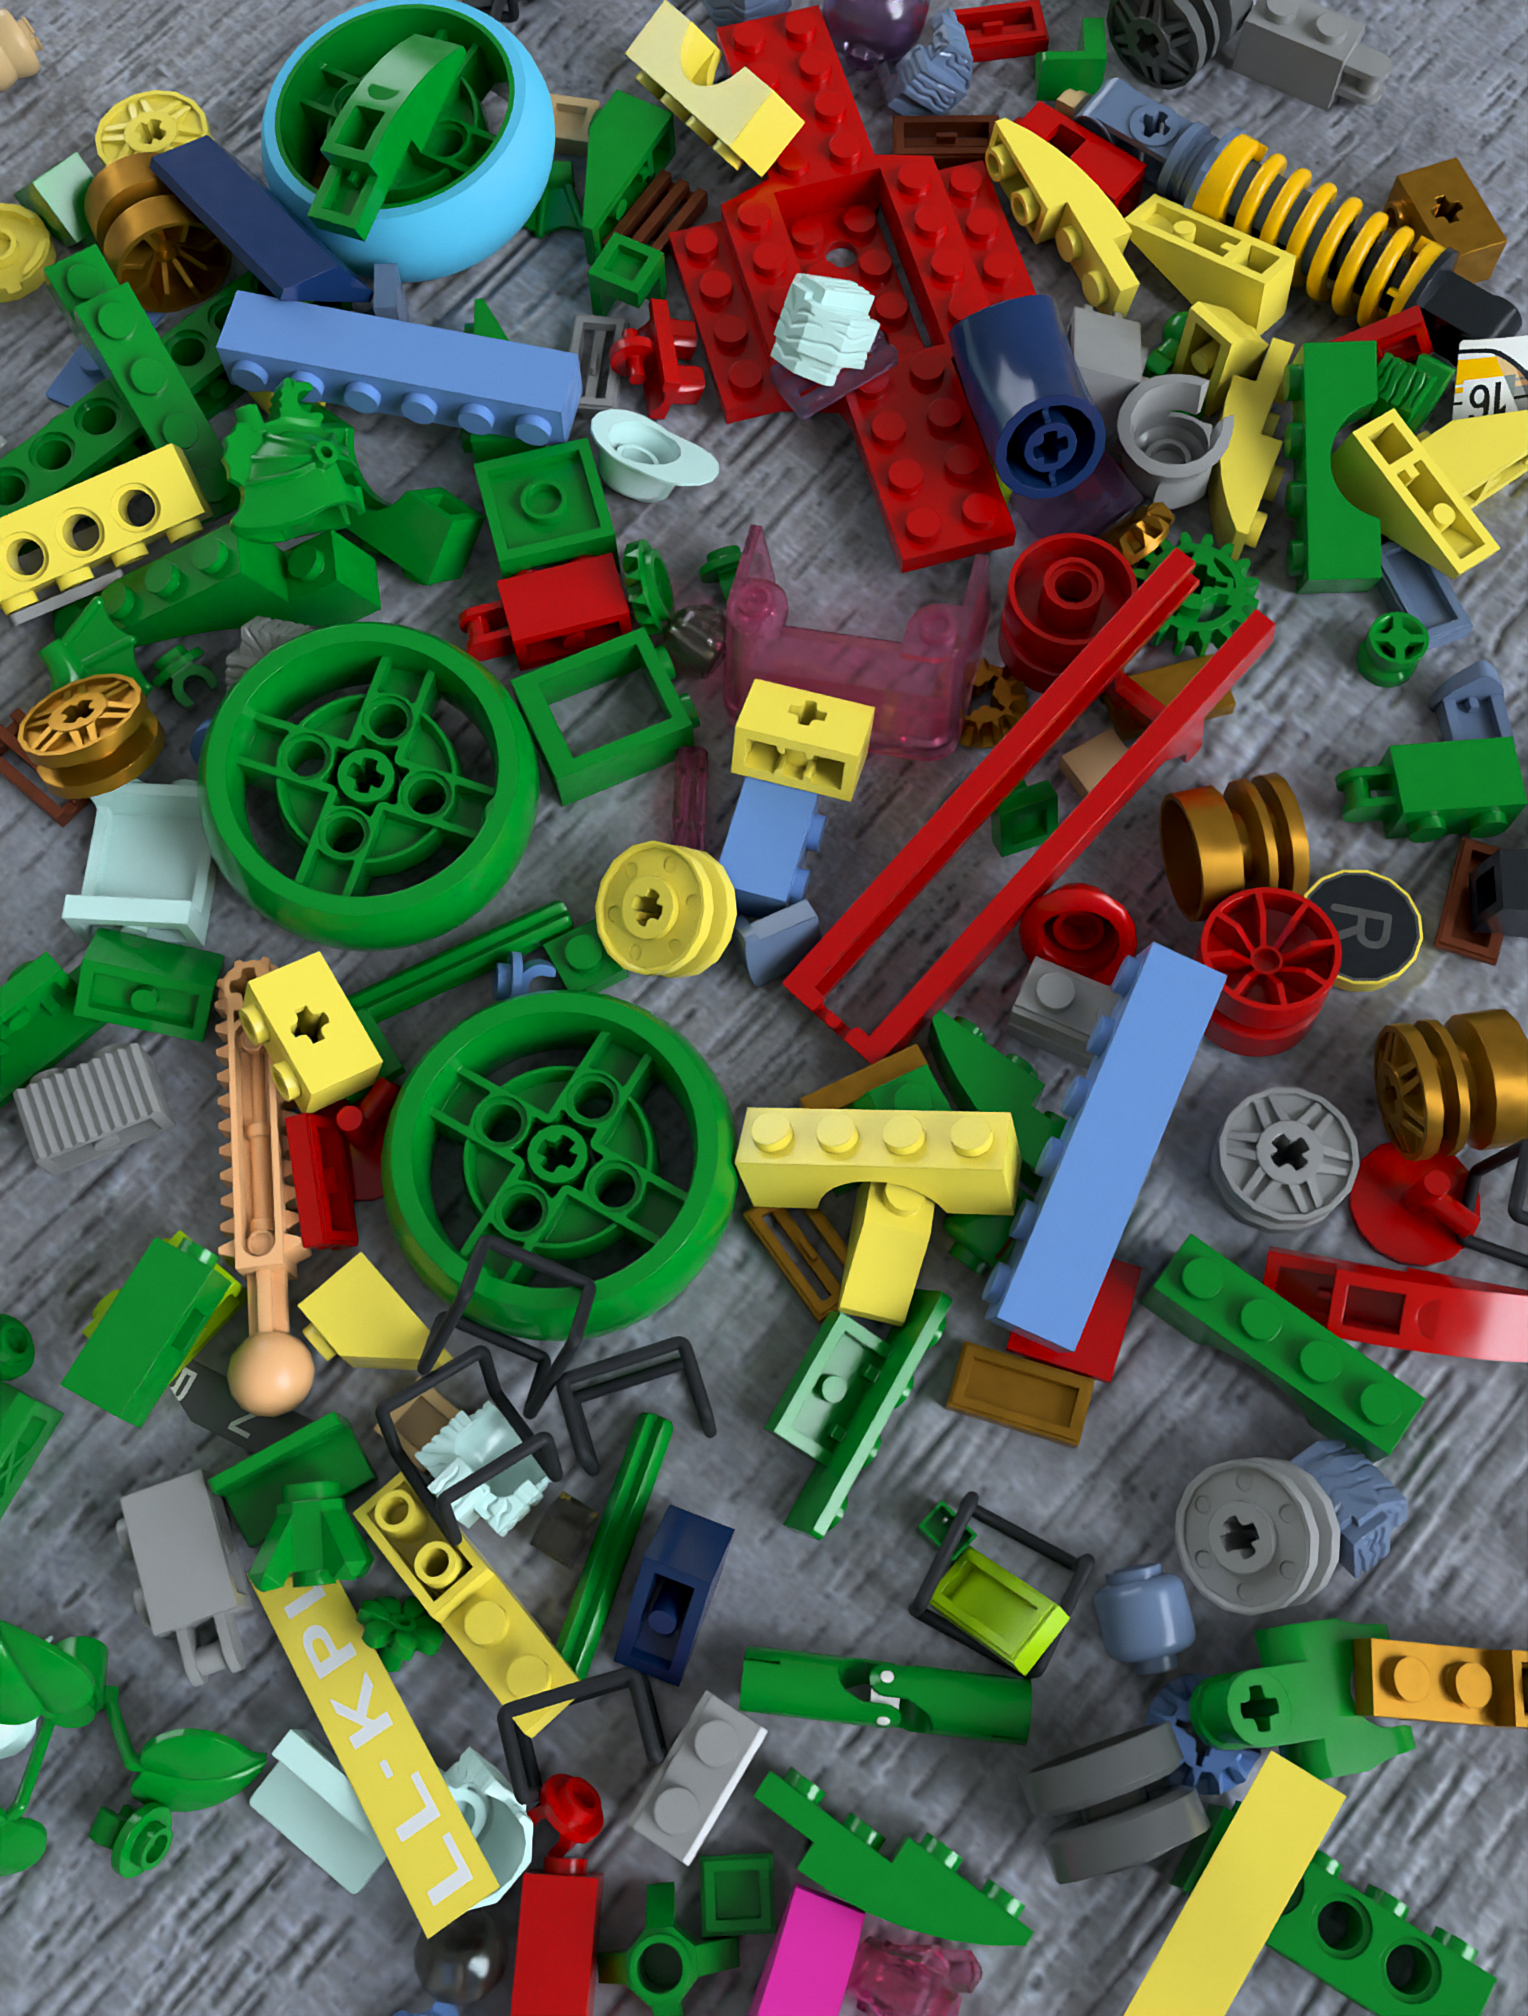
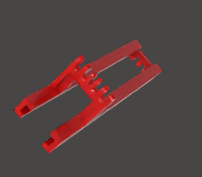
M1177 547L781 983L870 1065L904 1050L937 1011L946 1004L1021 921L1023 913L1031 904L1051 888L1165 761L1178 757L1183 762L1188 763L1196 755L1202 745L1205 716L1273 642L1276 623L1255 609L1167 707L1124 673V667L1199 586L1200 580L1190 573L1196 567V562ZM1108 693L1111 696V703L1120 711L1124 707L1130 711V719L1135 723L1140 722L1145 732L870 1036L859 1027L850 1029L839 1017L823 1005L825 998L1099 695L1104 697Z

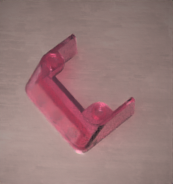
M751 524L726 609L723 703L731 724L734 727L736 726L756 678L875 707L868 748L869 753L920 761H937L950 755L960 741L992 613L988 556L975 555L963 606L931 604L919 609L911 616L907 623L903 642L786 626L789 614L786 594L775 583L776 579L763 527Z

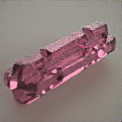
M682 746L677 749L675 754L676 776L674 778L671 845L704 851L709 760L707 750L700 746Z

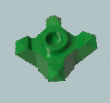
M317 1481L282 1486V1504L276 1505L277 1516L248 1573V1577L256 1589L266 1592L281 1588L289 1577H292L293 1588L335 1584L336 1580L363 1578L368 1573L375 1559L346 1511V1499L340 1498L339 1481Z
M674 1882L647 1884L645 1929L630 1949L597 1953L599 1983L627 1985L649 2007H652L653 2016H685L684 1996L698 1977L740 1967L738 1936L699 1941L677 1921V1901Z

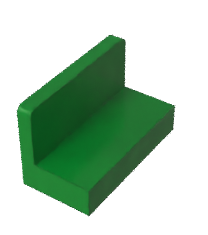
M98 928L82 959L73 1015L203 1043L208 1029L216 983L223 969L225 956L215 952L111 929Z
M334 1411L207 1480L213 1494L226 1498L248 1547L256 1548L263 1544L277 1516L276 1505L282 1504V1486L317 1481H339L340 1498L344 1499L379 1479L349 1419Z

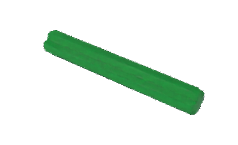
M553 900L346 996L354 1011L360 1008L368 1009L377 1024L495 969L497 962L507 963L510 951L521 952L523 956L542 947L543 944L573 930L572 918L561 900Z
M642 1412L638 1415L555 1646L581 1680L586 1679L673 1433L672 1422L653 1413Z

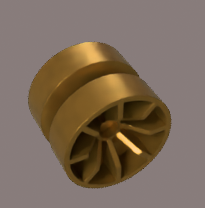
M143 152L131 154L112 162L100 171L89 185L84 199V212L87 222L101 251L105 255L106 262L120 285L128 281L141 306L146 311L157 313L177 312L203 302L213 295L227 278L232 262L231 251L149 168L152 157L161 153Z

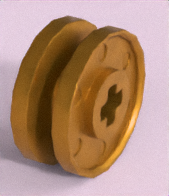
M114 673L93 675L73 681L48 694L31 708L19 725L17 740L30 761L37 764V773L51 794L65 799H85L114 791L136 779L155 762L164 747L165 731L153 712L147 709L148 700L137 682L131 677Z

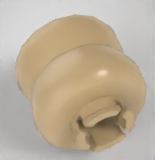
M0 8V92L8 90L18 79L35 75L41 67L35 52L43 50L40 40L37 36L33 35L35 32L27 19L22 16L20 20L16 21L5 8Z

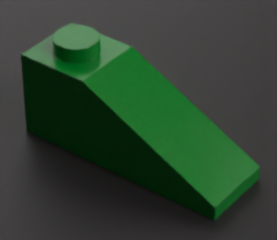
M617 89L604 108H599L595 111L588 128L589 142L582 227L587 264L591 266L603 250L602 242L662 169H666L676 154L673 113Z

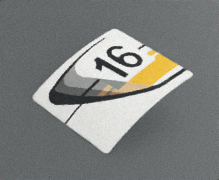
M1528 335L1461 341L1459 344L1452 420L1528 410Z

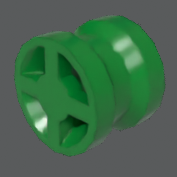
M1398 611L1385 613L1376 618L1367 632V637L1357 651L1356 663L1359 672L1367 681L1380 687H1398L1407 682L1428 649L1429 635L1426 627L1414 616ZM1383 646L1389 649V652L1393 654V657H1390L1384 651H1382Z

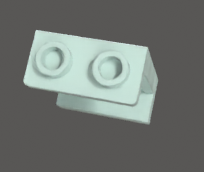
M134 779L114 791L91 797L90 799L96 805L97 812L81 895L66 894L61 918L84 942H91L98 928H106L187 947L205 948L218 866L206 842L200 819L197 781L179 779L171 784H151Z

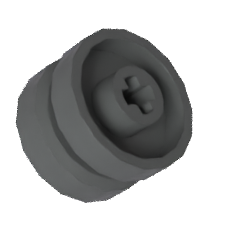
M1170 1721L1146 1725L1099 1741L1043 1763L1017 1776L1031 1814L1047 1819L1078 1810L1081 1814L1080 1817L1055 1828L1042 1843L1057 1883L1078 1882L1138 1866L1165 1854L1174 1847L1192 1840L1211 1827L1196 1788L1184 1784H1173L1147 1791L1145 1785L1174 1772L1184 1759Z

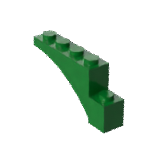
M96 244L44 268L45 285L75 337L80 340L96 362L152 450H157L170 443L182 448L214 516L201 521L202 527L236 511L240 506L241 494L234 484L227 481V472L221 462L224 448L128 281L121 285L118 283Z
M230 523L114 580L105 589L54 610V641L65 634L85 607L96 596L104 599V606L110 619L128 635L133 634L136 636L137 643L135 648L181 636L239 629L256 616L268 617L272 620L291 621L296 624H304V626H330L355 622L381 610L376 560L332 529L282 551L273 544H259L238 537L231 531Z

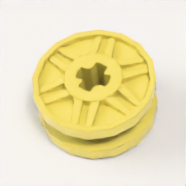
M152 90L131 95L115 104L100 120L95 135V142L100 161L106 167L112 162L131 154L143 152L163 153L205 135L212 139L213 137L211 136L205 113L194 100L177 92Z
M658 841L632 845L613 860L600 882L595 905L597 932L607 954L625 970L642 975H661L676 979L699 975L719 960L731 941L737 916L735 890L724 866L707 852Z

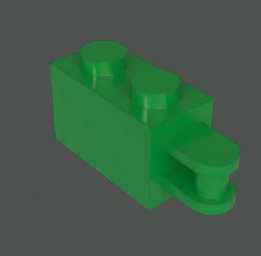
M1513 736L1391 745L1378 766L1348 769L1335 777L1337 790L1344 792L1346 804L1341 807L1342 819L1351 823L1382 821L1386 839L1408 838L1409 841L1414 843L1431 842L1447 834L1470 833V836L1473 838H1488L1499 835L1510 827L1528 804ZM1376 790L1377 797L1371 798L1370 791Z

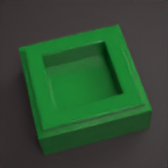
M773 1852L701 1855L702 1937L776 1933Z

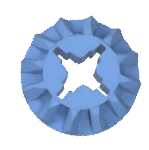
M1184 1675L1167 1683L1156 1694L1149 1706L1145 1726L1161 1721H1170L1184 1759L1174 1772L1165 1776L1172 1784H1184L1194 1787L1200 1795H1220L1247 1781L1248 1774L1262 1754L1260 1748L1222 1751L1208 1746L1204 1756H1200L1198 1765H1195L1198 1755L1195 1752L1196 1739L1186 1734L1185 1729L1175 1726L1176 1720L1183 1723L1191 1721L1189 1701L1193 1689L1202 1679L1212 1675Z

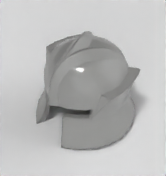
M1185 374L1155 376L1140 382L1128 394L1119 410L1117 420L1119 437L1113 443L1110 451L1121 455L1122 471L1127 481L1139 494L1150 499L1151 504L1163 502L1169 509H1176L1194 503L1204 497L1212 466L1220 460L1229 446L1234 429V415L1224 417L1216 424L1212 431L1211 424L1201 422L1195 417L1184 413L1172 412L1184 411L1194 415L1201 412L1210 380Z

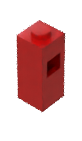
M1039 101L1024 118L1017 117L1013 121L1038 135L1076 163L1100 187L1123 218L1128 216L1138 205L1147 164L1042 101Z
M545 1855L543 1869L532 1868L523 1873L510 2016H593L604 1873L587 1872L588 1858Z

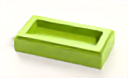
M970 1545L938 1583L929 1602L940 1615L1023 1676L1028 1674L1070 1620V1617L1058 1604Z

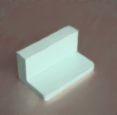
M290 1729L272 1752V1755L279 1762L251 1796L250 1805L351 1894L359 1893L368 1884L387 1856L337 1755L307 1729Z

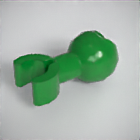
M1179 311L1166 320L1161 335L1163 343L1148 356L1142 376L1150 379L1159 375H1167L1175 362L1189 311Z

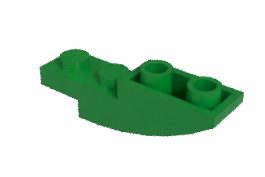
M414 34L382 57L363 78L339 113L320 149L329 161L330 166L307 214L317 228L365 242L407 149L421 153L467 54L462 45Z
M939 1009L931 1019L927 1041L937 1069L953 1101L960 1111L1011 1112L1022 1156L1019 1180L1037 1193L1043 1179L1042 1176L1035 1174L1038 1159L1051 1136L1060 1139L1067 1120L1054 1112L1045 1111L1043 1114L1035 1108L1039 1103L1045 1084L1038 1080L1039 1075L1032 1065L1012 1053L1004 1056L985 1042L986 1037L984 1033L971 1021L961 1016H956L952 1019Z
M791 1766L783 1778L773 1770H770L753 1795L811 1840L809 1846L797 1862L796 1869L832 1894L869 1914L909 1930L946 1940L981 1945L1026 1946L1034 1934V1931L1018 1920L1026 1907L1024 1904L989 1878L981 1891L956 1873L964 1859L928 1832L920 1844L904 1834L888 1859L879 1852L886 1841L885 1837L852 1812L848 1814L843 1823L835 1819L818 1806L826 1792Z

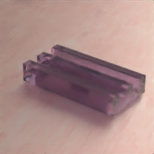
M878 329L870 349L874 355L867 358L863 370L850 368L843 372L844 368L840 369V375L836 377L834 387L821 385L801 397L799 395L801 392L817 382L792 373L780 363L769 368V381L798 417L804 421L898 365L899 352L893 344L889 346L885 344V335Z

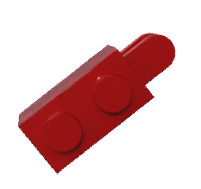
M612 552L599 556L584 555L573 559L567 564L542 570H523L510 578L498 580L496 582L501 600L470 607L462 611L457 618L460 630L468 635L469 640L465 644V651L478 661H486L515 653L520 671L554 663L632 631L630 611ZM508 626V628H504V629H500V630H496V631H492V632H491V630H493V629H497V628H501V627Z

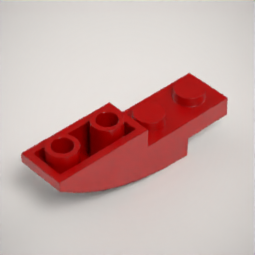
M1269 1246L1263 1284L1341 1339L1447 1356L1507 1362H1528V1290L1409 1267L1404 1272Z

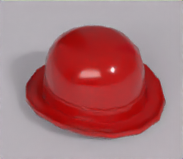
M1067 883L1054 889L1051 893L1037 898L1023 913L1018 930L1022 950L1031 965L1035 956L1107 986L1113 984L1114 978L1126 956H1135L1138 945L1135 923L1125 907L1100 888L1086 883Z

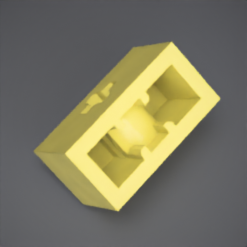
M755 678L735 726L731 773L851 802L868 754L875 707Z
M320 951L247 982L242 1009L239 1010L240 1021L250 1041L255 1046L263 1043L274 1063L270 1066L271 1076L277 1090L285 1101L288 1102L294 1099L302 1113L312 1114L374 1085L383 1060ZM300 1030L302 1035L295 1037V1031ZM316 1036L318 1038L317 1042L313 1044L310 1038Z

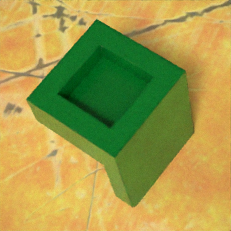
M1104 17L1082 18L1077 51H1046L1035 54L1036 101H1056L1065 90L1070 88L1075 91L1083 90L1094 95L1102 86L1107 62Z
M614 232L588 271L593 315L607 316L616 300L638 309L645 299L664 300L667 295L664 252Z

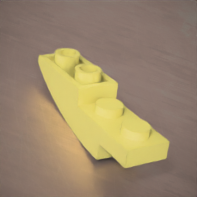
M1006 118L995 121L989 146L985 153L986 168L992 180L1000 183L1010 200L1011 209L1016 221L1021 226L1026 227L1035 244L1055 237L1058 252L1064 261L1070 262L1079 277L1088 303L1096 307L1099 313L1111 315L1115 311L1122 313L1123 318H1125L1140 285L1123 256L1132 230L1100 187L1076 163L1056 147L1030 130Z
M1274 337L1256 381L1233 375L1218 421L1220 422L1224 417L1234 415V429L1229 446L1220 460L1211 469L1208 481L1209 507L1219 550L1229 542L1235 545L1230 557L1234 562L1239 559L1244 545L1256 548L1268 516L1266 513L1257 511L1260 501L1264 499L1273 502L1285 471L1284 467L1275 465L1283 441L1272 438L1280 415L1271 413L1270 410L1273 402L1285 405L1286 401L1283 398V374L1295 344Z
M399 1472L353 1512V1515L433 1619L442 1625L502 1705L581 1680L551 1643L550 1637L460 1527L459 1529L462 1534L461 1543L457 1546L449 1544L402 1472ZM575 1699L512 1718L522 1732L532 1739Z

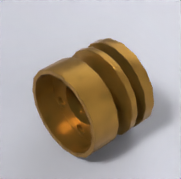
M1273 772L1255 776L1251 782L1246 778L1228 782L1223 796L1213 785L1174 792L1164 796L1160 807L1159 821L1161 851L1173 897L1181 913L1189 922L1207 920L1211 912L1223 900L1235 893L1251 888L1274 887L1304 896L1308 888L1310 874L1309 844L1304 819L1296 796L1286 779L1280 774Z
M1493 1008L1454 1014L1446 1021L1444 1026L1434 1019L1417 1020L1414 1025L1408 1023L1385 1025L1379 1032L1374 1049V1080L1377 1101L1391 1142L1404 1159L1414 1162L1430 1159L1435 1154L1443 1156L1456 1155L1465 1147V1143L1470 1148L1480 1151L1509 1147L1522 1139L1528 1138V1039L1518 1021L1506 1009Z

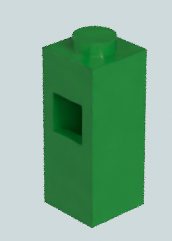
M155 1236L60 1385L117 1418L141 1429L232 1284L214 1269L220 1258L187 1238H183L176 1248Z

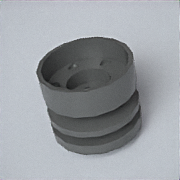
M1111 0L1106 19L1109 38L1119 59L1135 77L1152 87L1166 90L1176 89L1185 86L1243 27L1244 21L1252 9L1253 0Z

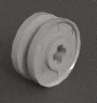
M1270 1087L1246 1097L1225 1119L1224 1124L1217 1132L1209 1154L1211 1183L1222 1205L1243 1224L1268 1234H1296L1320 1224L1350 1193L1360 1166L1357 1138L1345 1115L1324 1097L1298 1087ZM1288 1154L1294 1162L1292 1166L1288 1163L1278 1167L1273 1162L1272 1157L1275 1155L1277 1158Z
M1255 1457L1247 1460H1230L1207 1467L1187 1485L1176 1510L1175 1542L1183 1569L1200 1594L1223 1610L1252 1616L1307 1603L1328 1585L1339 1561L1340 1527L1331 1499L1311 1474L1287 1460ZM1255 1530H1257L1258 1535H1259V1539H1258V1540L1256 1539V1536H1255V1533H1254Z

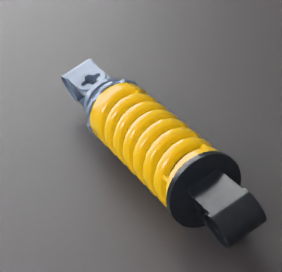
M1119 78L1107 79L1073 118V121L1140 160L1141 152H1143V163L1147 164L1143 182L1155 188L1157 195L1170 201L1175 199L1177 202L1182 203L1184 208L1191 209L1296 255L1290 287H1301L1306 284V292L1310 299L1315 302H1325L1332 298V308L1340 317L1351 316L1357 312V322L1360 328L1419 305L1434 352L1449 360L1456 368L1461 341L1514 337L1521 329V315L1511 302L1503 297L1487 292L1453 272L1459 259V251L1452 247L1445 248L1435 241L1433 242L1421 236L1413 249L1414 252L1418 253V256L1414 262L1410 261L1404 256L1414 240L1412 228L1408 226L1401 227L1392 236L1387 246H1384L1379 241L1387 228L1389 218L1386 213L1378 211L1370 216L1360 231L1356 230L1354 226L1363 207L1361 199L1356 196L1350 197L1340 208L1333 205L1337 196L1335 184L1325 182L1318 187L1314 194L1309 192L1308 189L1312 181L1311 171L1305 167L1299 168L1286 179L1283 175L1286 170L1287 160L1280 153L1272 154L1263 164H1260L1268 147L1247 135V131L1241 127H1234L1222 139H1218V137L1211 134L1210 127L1199 121L1193 123L1170 107L1159 104ZM1162 122L1164 123L1163 135L1160 133Z

